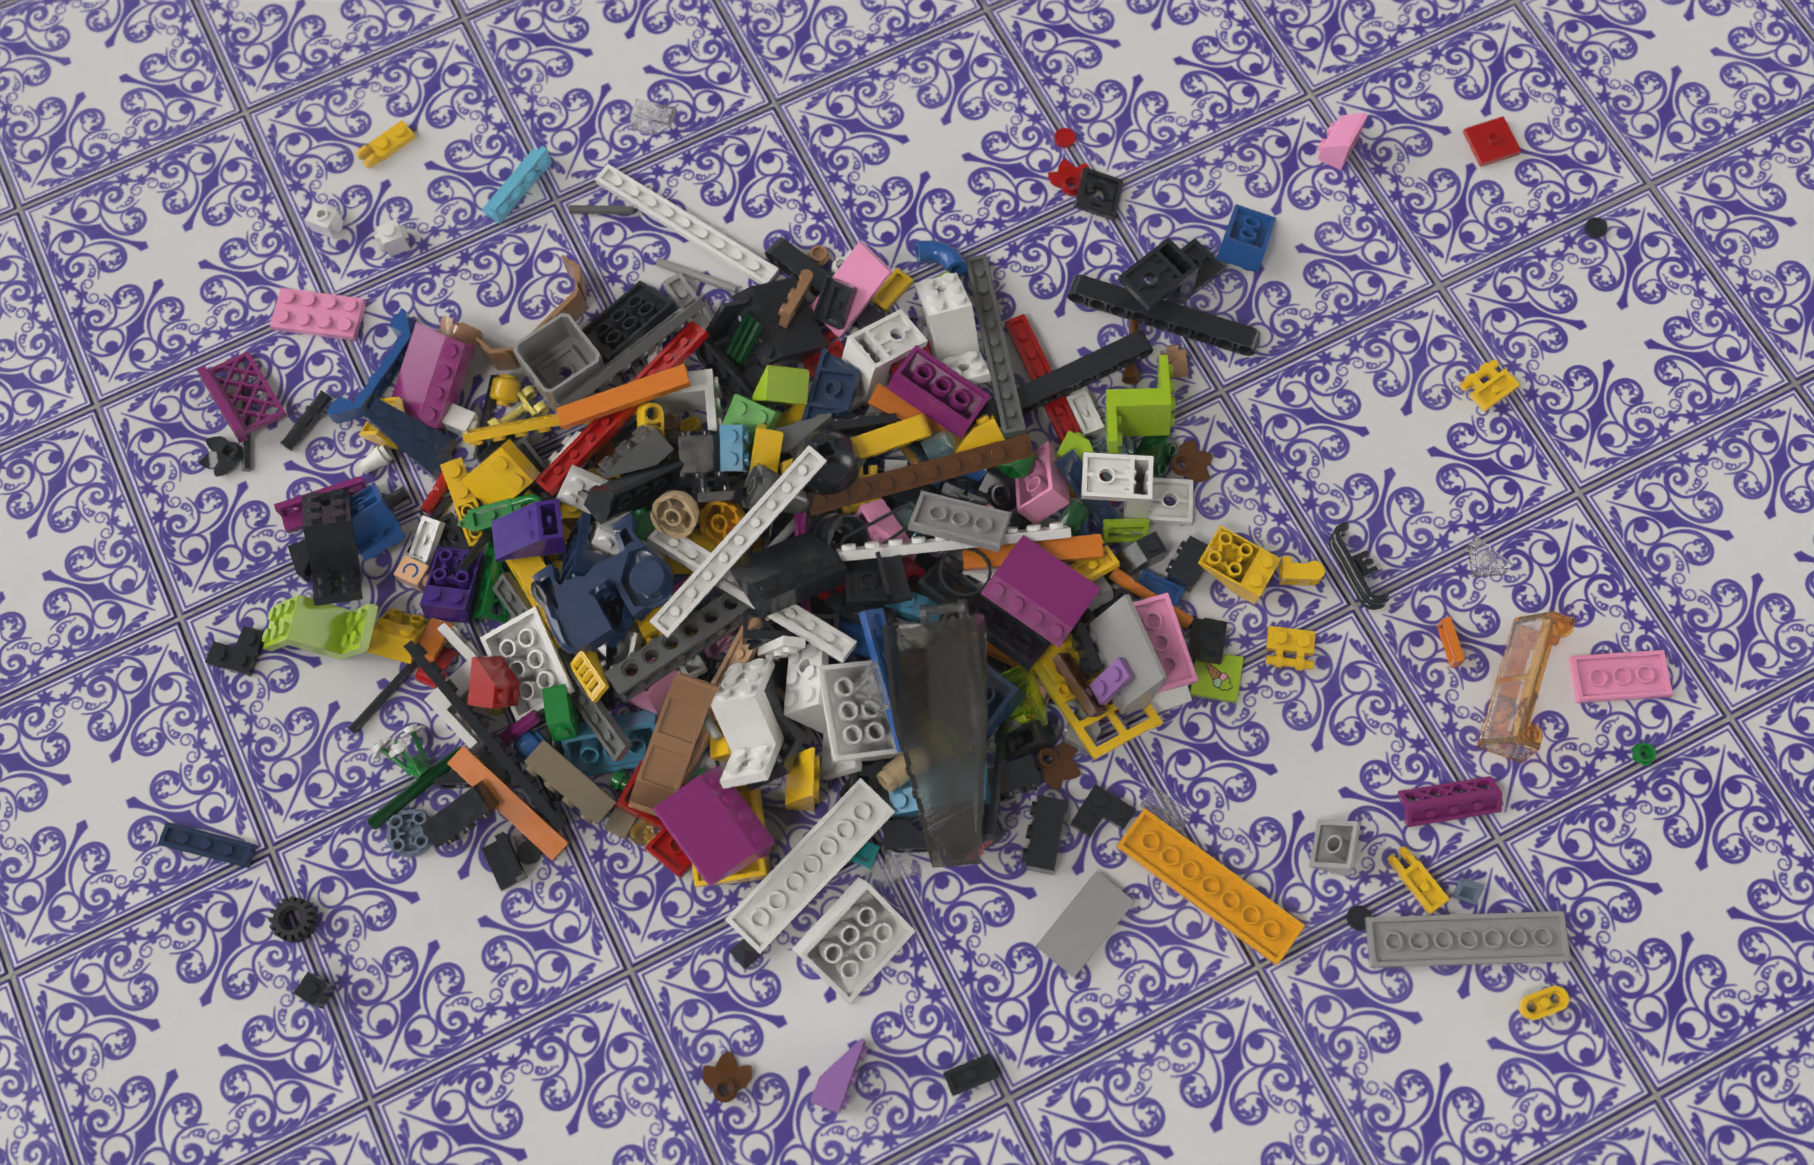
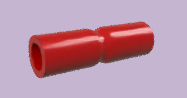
M441 472L432 491L429 492L420 507L422 511L429 515H432L442 499V495L448 489L443 472Z

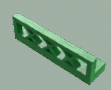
M493 536L488 542L472 618L479 621L490 619L504 624L507 623L509 612L492 589L499 579V575L505 573L502 568V561H495ZM510 571V574L516 581L514 574L512 573V571ZM497 601L502 608L501 616L491 613L493 604Z

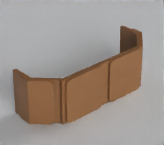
M564 255L561 256L568 276L575 281V290L533 331L560 313L570 314L576 322L586 311V280L580 265L572 259L569 260ZM478 337L475 339L485 358L498 371L516 370L518 367H521L513 352L514 347L491 349Z
M678 671L676 672L638 772L628 803L629 807L657 816L653 808L679 790L708 708L715 693L719 690L718 685Z

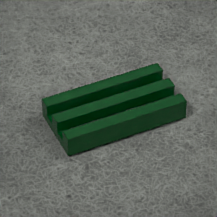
M745 314L725 353L738 363L744 364L764 325L752 316Z

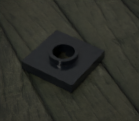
M1084 167L1081 171L1073 208L1113 221L1116 218L1124 180ZM1091 190L1100 191L1103 195V201L1095 198L1093 200L1090 195L1092 193Z
M996 467L988 468L975 489L992 495L989 505L995 509L1008 512L1017 505L1015 481ZM997 487L1004 491L1005 494L1000 503L994 498V491Z

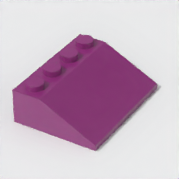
M416 322L392 397L402 399L406 414L436 429H446L442 420L451 404L457 405L476 345Z
M1023 535L989 580L981 594L1060 648L1101 588Z
M719 766L699 775L653 808L709 887L765 857L775 842L736 788L729 787L723 789L720 783L723 771Z

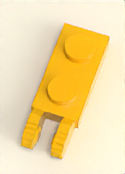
M401 120L368 143V145H363L357 150L356 156L359 160H364L363 163L366 168H371L379 162L385 161L409 144L416 136Z
M1403 846L1398 851L1406 863L1411 866L1405 869L1393 855H1390L1387 861L1393 870L1398 873V877L1424 910L1430 915L1450 899L1422 863L1416 860L1409 850Z

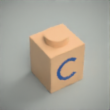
M405 555L393 575L401 583L424 592L431 568Z

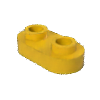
M1551 986L1524 996L1519 1001L1518 1009L1525 1019L1537 1020L1564 1010L1569 1004V995L1564 988ZM1551 995H1554L1557 998L1556 1004L1551 1002ZM1529 1003L1534 1006V1012L1528 1010L1527 1005Z

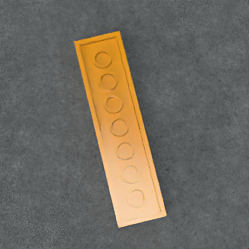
M1146 808L1143 809L1116 846L1117 849L1275 966L1279 964L1305 927L1303 923Z

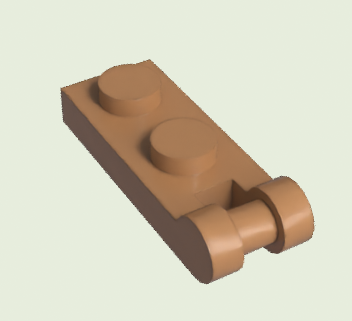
M808 269L801 271L797 288L792 287L787 297L788 303H783L778 312V315L781 316L780 326L788 327L804 300L813 278L812 271Z

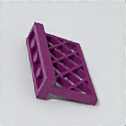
M248 351L210 369H207L205 365L197 368L202 382L239 443L248 440L246 435L287 416L284 408ZM246 360L249 361L247 369L237 368L239 363ZM222 371L229 372L226 379L218 378L215 374ZM234 373L244 375L241 382L232 380ZM249 376L259 378L256 385L246 383ZM229 385L238 387L235 394L226 393ZM243 388L253 390L251 397L241 396ZM259 391L268 393L266 400L256 399ZM238 401L248 402L245 410L235 408ZM253 404L263 405L260 413L250 411ZM268 406L279 410V412L272 415L265 414ZM247 416L257 418L255 423L248 426L245 425Z

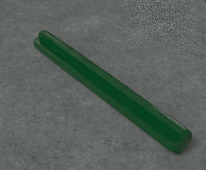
M461 746L455 748L366 820L369 826L374 830L378 829L393 815L433 785L434 779L448 773L452 768L447 763L461 749Z

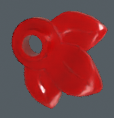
M1062 159L1057 172H1048V179L1053 186L1061 188L1064 194L1076 196L1081 171L1084 167L1089 168L1087 163H1084L1075 168L1069 161Z

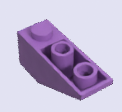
M861 1038L818 1078L810 1100L811 1103L839 1114L841 1109L846 1110L851 1097L847 1092L850 1084L855 1086L860 1072L856 1070L859 1060L864 1061L868 1051V1047L865 1046V1039Z

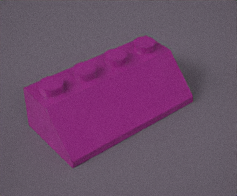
M917 345L908 354L886 387L960 439L964 436L990 397L985 391Z

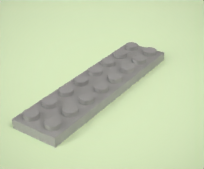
M1564 911L1365 918L1370 968L1557 963L1571 961Z

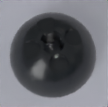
M823 429L808 434L799 442L794 451L792 463L809 445L827 460L824 466L806 484L805 489L815 494L833 495L846 490L855 482L860 472L861 459L856 445L848 436L836 430Z

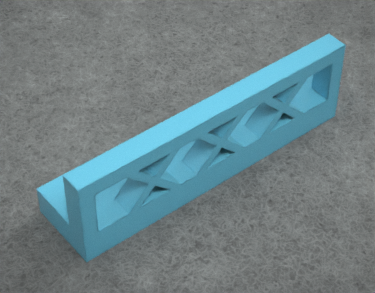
M541 146L539 150L536 148L532 149L483 207L482 211L485 215L500 224L552 163L547 148Z

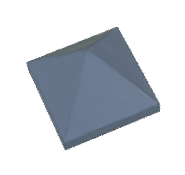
M1460 877L1452 897L1476 905L1485 885Z

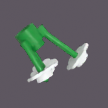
M409 724L404 729L405 733L400 735L401 739L395 741L390 747L392 749L390 752L386 748L391 743V738H387L385 741H378L372 749L375 752L372 758L376 760L383 753L405 770L409 776L413 775L417 779L431 768L428 764L430 758L426 755L416 734L425 729V725ZM409 736H412L421 757L418 754L411 757L405 750L411 743ZM401 753L408 761L405 764L395 755Z

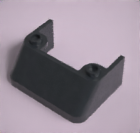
M746 300L720 305L706 328L709 337L695 350V353L706 369L713 370L714 377H718L719 384L732 398L734 394H741L752 399L764 373L763 368L750 354L745 363L741 364L725 353L741 323L738 317L748 303ZM796 358L774 363L773 366L796 368L800 361Z

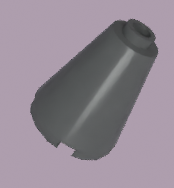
M758 463V467L754 466L749 472L743 487L747 489L746 496L742 495L741 499L743 508L752 509L781 476L763 464ZM801 490L782 513L800 514L802 511H805L809 504L807 493Z

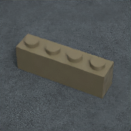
M545 739L524 761L527 764L525 769L534 777L540 775L546 780L543 784L553 793L556 791L560 792L564 796L561 800L573 809L576 806L581 810L580 816L589 824L592 822L598 824L617 802Z

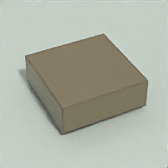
M616 807L604 829L626 840L638 819Z

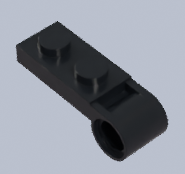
M1087 608L1080 618L1085 623L1078 621L1071 631L1073 637L1071 644L1073 650L1078 653L1081 671L1086 674L1088 680L1097 678L1102 666L1087 630L1094 620V613L1090 608Z

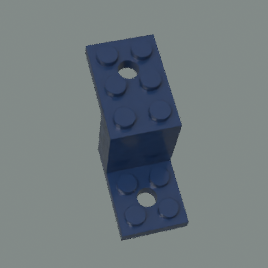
M582 512L566 539V552L564 553L560 576L561 585L564 583L565 578L571 579L573 573L585 577L594 565L610 558L589 551L590 542L587 541L593 529V525H590V514ZM618 593L614 600L604 602L606 608L611 609L610 615L620 632V635L609 639L606 643L607 646L614 648L620 640L625 639L629 626L633 627L636 621L620 593Z

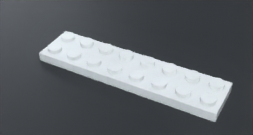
M860 778L725 920L760 954L895 811Z

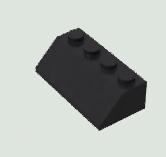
M663 459L657 465L631 471L618 478L613 477L600 486L595 485L591 487L587 492L583 505L600 524H604L656 500L667 491H671L684 463L678 460Z

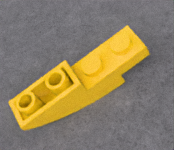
M462 457L440 465L455 504L454 507L459 521L468 514L467 510L481 506L479 499L461 481L468 474ZM462 528L469 547H473L484 533V531L473 533L469 529Z

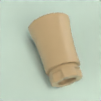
M919 747L898 754L883 767V770L876 777L881 786L892 793L921 772L929 769L931 763L928 756Z

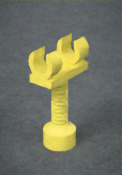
M529 385L517 393L522 403L521 406L501 419H496L495 417L487 421V424L491 426L512 422V420L514 421L524 412H529L532 418L544 416L549 412V409L544 401L538 402L533 408L527 401L534 399L537 394L534 388Z

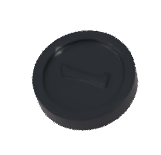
M1597 217L1589 219L1584 226L1585 233L1594 239L1603 237L1608 229L1606 222Z
M530 840L521 843L517 849L518 859L526 865L538 862L542 851Z
M1357 905L1348 910L1346 921L1352 929L1361 931L1366 929L1365 918L1371 917V913L1367 908Z

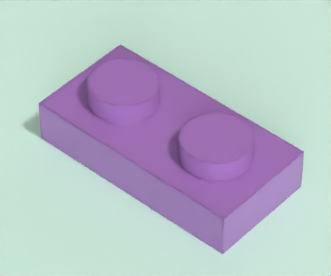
M1118 657L1089 686L1099 704L1107 705L1136 676L1125 657Z

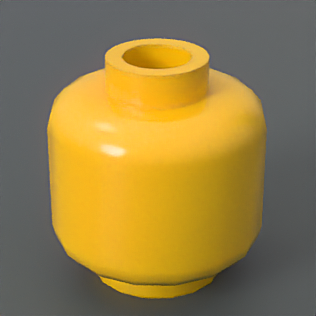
M499 374V377H494L492 380L490 397L496 400V405L509 407L510 403L518 402L517 393L521 389V384L515 376Z

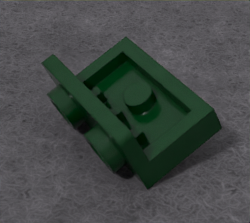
M1171 435L1144 436L1134 455L1154 456L1153 477L1161 478L1172 457L1176 454L1178 446Z

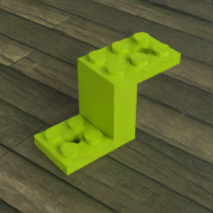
M1159 355L1157 388L1106 389L1105 425L1107 454H1122L1121 448H1118L1122 446V436L1170 435V426H1174V412L1171 413V411H1175L1176 402L1175 397L1171 396V394H1174V380L1170 379V377H1173V364H1168V355Z
M298 594L271 607L268 613L269 626L264 631L262 642H264L263 649L272 652L290 645L338 660L363 653L369 649L378 606L369 603L352 611L332 604L314 606L312 598Z

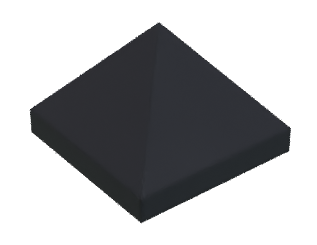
M744 938L729 951L744 970L763 955V952L759 954Z

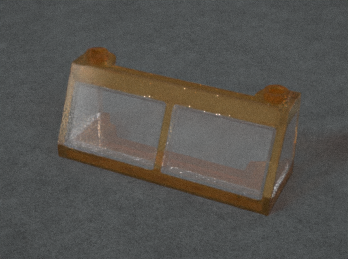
M1550 611L1516 617L1513 620L1476 745L1477 748L1519 763L1525 762L1539 751L1543 733L1536 724L1530 723L1551 647L1552 645L1556 646L1561 638H1565L1573 632L1576 622L1575 618Z

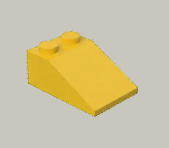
M508 439L463 477L461 481L483 505H488L509 498L513 499L538 477L540 472L516 445Z

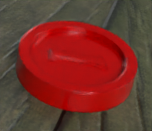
M1069 128L1057 130L1054 135L1055 144L1060 148L1071 147L1075 143V133Z

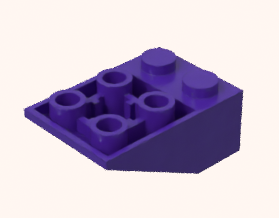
M559 499L534 502L491 522L496 562L566 552Z
M438 546L420 602L425 618L471 623L480 581L483 559L482 551L469 569L463 571L459 565L470 550Z

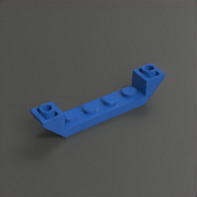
M401 308L398 314L392 317L389 325L395 335L400 338L394 342L390 353L382 359L377 371L370 376L368 384L363 391L357 394L355 402L353 403L339 395L330 404L327 414L334 423L339 424L365 417L375 398H381L400 371L413 333L412 321L405 309Z

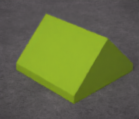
M767 365L752 396V400L787 405H807L809 370Z

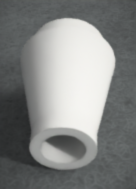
M384 444L380 447L377 445L358 465L367 475L374 470L391 464L390 461L394 457Z

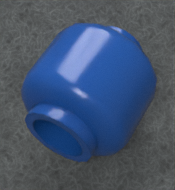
M528 730L514 742L513 747L516 751L514 756L522 764H525L524 761L544 739L548 743L549 741L538 730Z

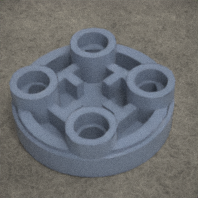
M408 809L393 815L389 819L386 832L390 848L397 854L408 858L420 856L428 851L433 843L420 825L430 817L417 809Z

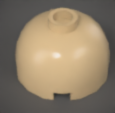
M679 490L667 491L658 497L653 503L652 511L650 512V518L654 527L663 535L665 533L671 535L673 539L684 538L689 535L699 520L697 502L691 495Z

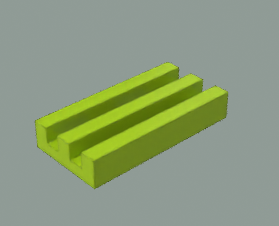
M1148 518L1103 519L1104 527H1102L1103 535H1101L1104 543L1135 542L1148 535L1150 521ZM1132 532H1143V534H1131V533H1132ZM1108 533H1122L1116 535H1108Z

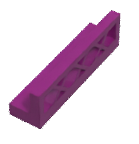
M358 476L313 492L325 493L334 489H349L350 496L369 485L362 476ZM302 495L274 504L275 511L282 517L284 529L288 534L303 529Z
M1492 776L1398 791V798L1404 807V823L1407 827L1499 813L1502 810V792ZM1487 785L1490 787V789H1481V788H1478V787L1487 786ZM1463 790L1466 791V793H1457L1454 791ZM1432 794H1440V795H1443V796H1442V797H1434V796H1431V795H1432ZM1414 797L1420 800L1409 802L1407 798Z

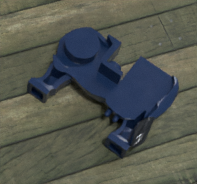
M631 513L611 525L616 532L615 539L618 543L619 553L594 565L585 577L573 573L572 578H565L564 583L561 585L560 573L551 564L532 576L534 581L531 584V595L543 608L556 641L568 653H587L600 648L609 639L620 635L604 602L614 600L618 593L622 596L631 615L639 621L645 619L652 610L665 604L672 596L674 585L673 571L666 561L656 555L638 538L636 528L639 522Z

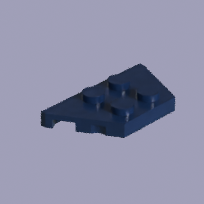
M822 348L801 421L814 418L820 414L831 413L833 419L849 415L861 378L860 371L852 365H847L841 358H836L830 354L829 350Z

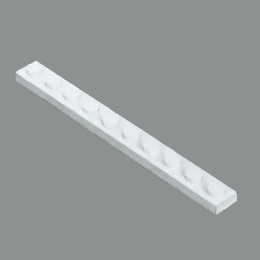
M607 164L595 178L596 184L758 284L773 282L780 273L779 268L611 165Z
M809 445L649 622L668 638L824 466L827 460Z
M1063 522L1049 523L1050 527H1041L1039 524L1027 525V529L1018 530V527H1008L1002 545L1017 543L1023 535L1032 541L1071 537V528L1063 525ZM925 536L912 537V541L902 542V539H890L888 544H879V541L865 542V546L856 547V544L841 545L842 548L836 549V552L842 561L876 558L875 552L880 551L881 557H889L899 554L908 555L974 548L975 546L939 537L926 539Z
M657 529L647 538L649 545L693 572L711 554V552L686 537L673 539L671 535L666 533L663 535ZM728 571L716 586L754 608L731 572ZM796 604L767 616L799 637L806 638L807 642L842 663L855 649L857 641Z

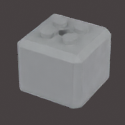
M560 313L514 344L513 352L521 368L554 412H557L554 405L555 402L604 366L600 353L570 314ZM564 370L572 371L569 377H561V373Z

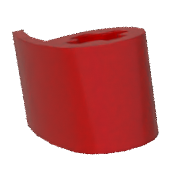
M444 646L436 659V663L442 668L443 672L440 675L446 680V668L459 653ZM419 666L415 680L436 689L437 686Z

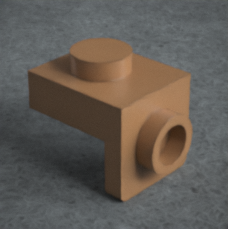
M1178 344L1165 346L1166 350H1161L1160 355H1168V364H1173V377L1170 378L1188 376L1186 349L1179 348Z

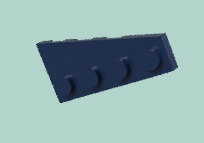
M377 397L365 416V419L386 438L394 442L403 453L405 452L420 468H423L430 474V477L437 481L442 472L440 465L448 461L458 441Z

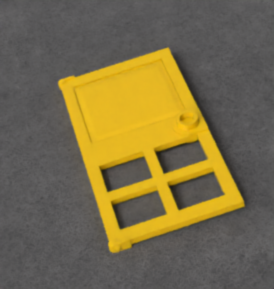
M1071 633L1060 648L1052 643L1032 667L1093 760L1164 723L1150 703L1147 708L1143 709L1149 719L1129 730L1125 729L1114 713L1118 710L1114 704L1104 705L1107 712L1102 716L1087 717L1079 722L1067 704L1077 697L1069 691L1068 683L1056 671V665L1052 660L1058 653H1070L1080 668L1078 653L1072 648L1071 640L1073 637ZM1095 679L1088 680V682L1091 684ZM1107 716L1119 735L1096 747L1084 728Z

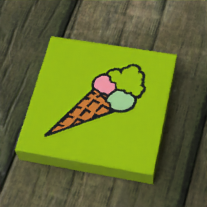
M1223 654L1221 665L1198 661L1195 658L1194 669L1198 681L1191 684L1190 695L1236 704L1244 657Z

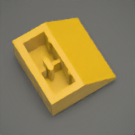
M389 609L374 623L368 653L411 664L414 659L403 646L410 640L417 644L431 619L424 618L421 615L405 613L400 609Z

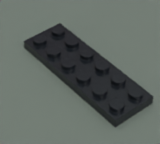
M940 558L917 582L914 588L1023 668L1030 671L1052 643L983 596L981 592L974 596L963 597L948 591L939 577L938 570L942 560ZM944 561L942 568L943 579L950 588L961 593H971L981 588Z

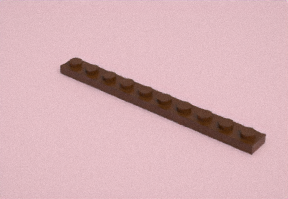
M1029 433L857 479L849 488L837 494L820 495L809 492L807 493V498H809L808 506L811 516L1033 457L1034 452Z

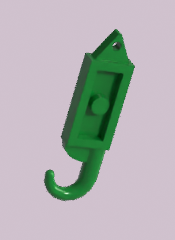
M527 494L467 510L468 514L457 526L469 529L473 533L492 529V521L523 508L525 504L543 500L538 495Z

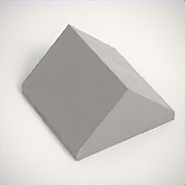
M1318 820L1309 867L1344 876L1349 874L1353 870L1361 823L1359 821Z

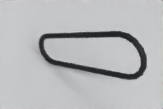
M902 505L886 513L885 515L871 521L870 523L856 529L855 531L845 535L839 543V549L842 548L841 545H843L844 541L847 538L853 536L854 534L900 511L901 509L908 508L913 512L914 508L909 505ZM908 525L900 531H898L897 533H895L894 535H892L884 542H882L881 544H887L888 540L894 539L897 536H899L901 533L908 529Z

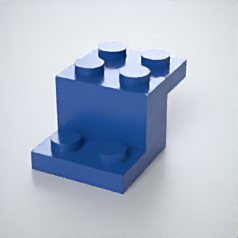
M375 482L350 496L356 543L365 561L378 557L382 551L390 546L398 545L405 538L397 516L384 500Z

